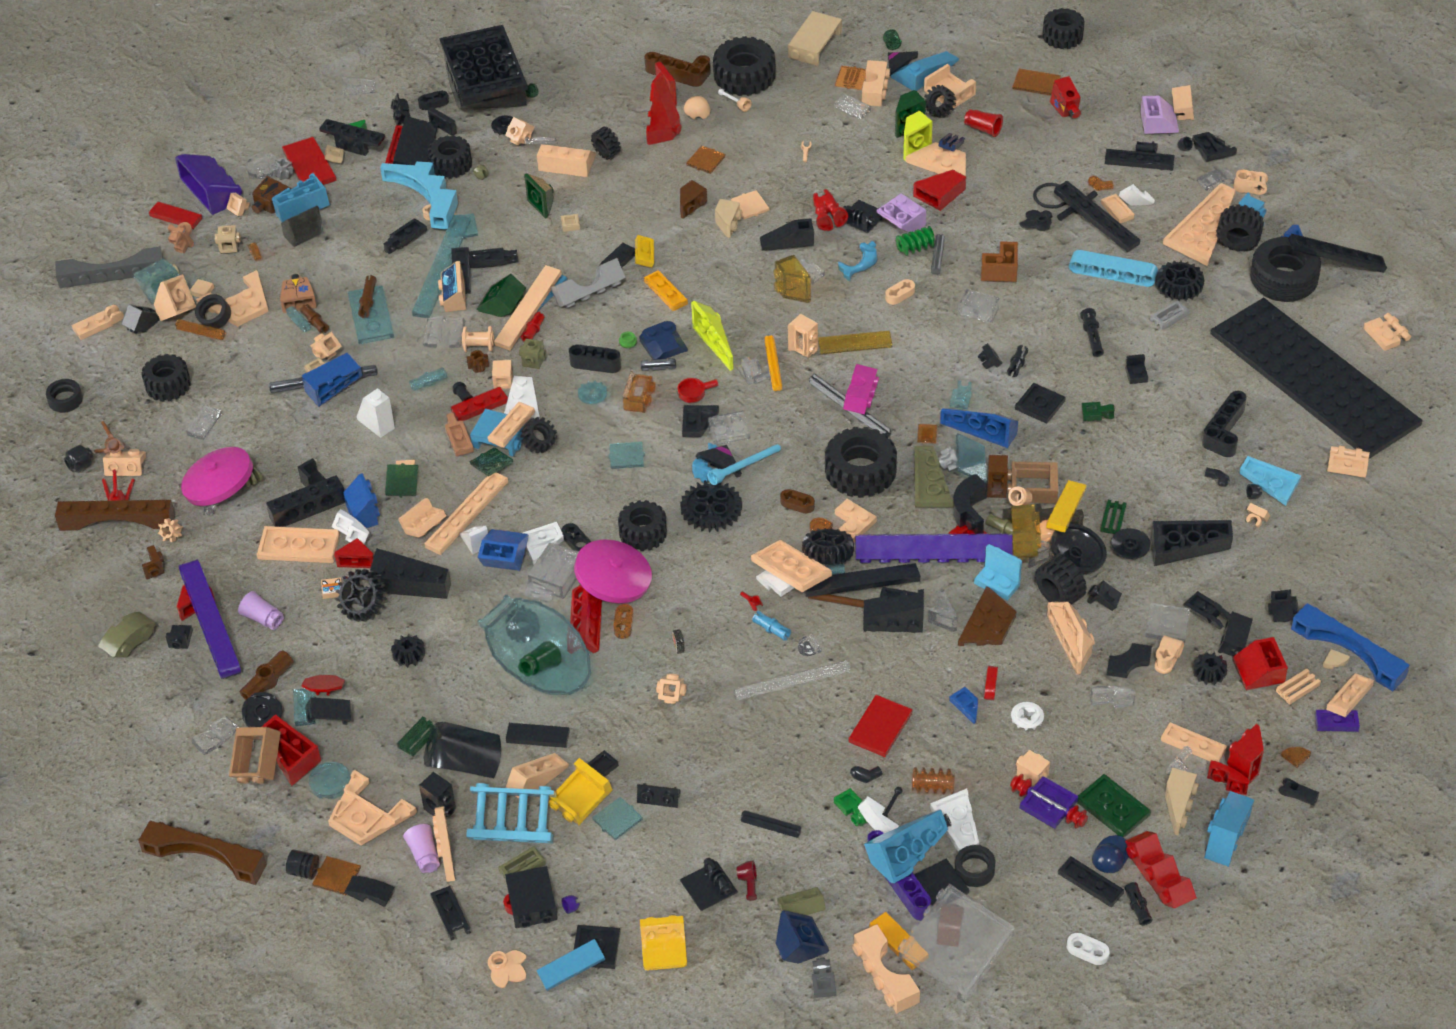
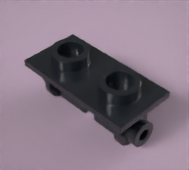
M397 93L395 100L393 99L391 102V109H393V120H395L396 125H399V123H404L405 116L410 117V112H408V101L404 98L400 99Z
M643 783V785L637 784V803L678 808V798H680L681 790L677 789V787H659L646 785V783Z

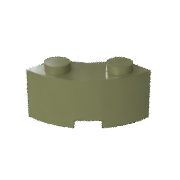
M141 612L130 613L122 617V622L116 627L111 626L98 646L113 657H128L136 645L149 639L156 623Z

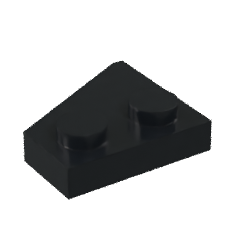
M684 405L682 437H702L718 415L719 405Z

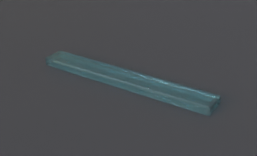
M453 215L412 310L413 317L430 319L441 293L438 285V280H441V272L452 265L451 248H460L471 222L470 217Z

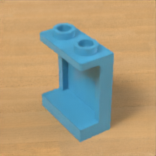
M485 409L470 434L473 447L479 449L482 443L498 446L489 442L488 436L507 414ZM523 427L504 447L509 450V456L514 457L516 451H519L521 448V440L523 438L520 435Z

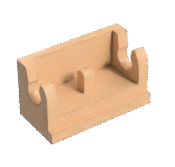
M1190 85L1172 88L1174 113H1184V115L1177 116V120H1194Z

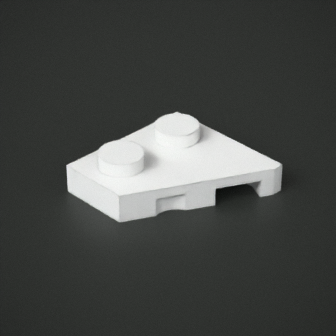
M557 522L523 532L529 535L526 550L533 565L537 564L564 541Z

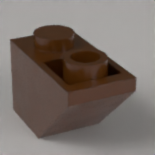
M694 180L689 181L680 188V213L682 219L707 202V189Z

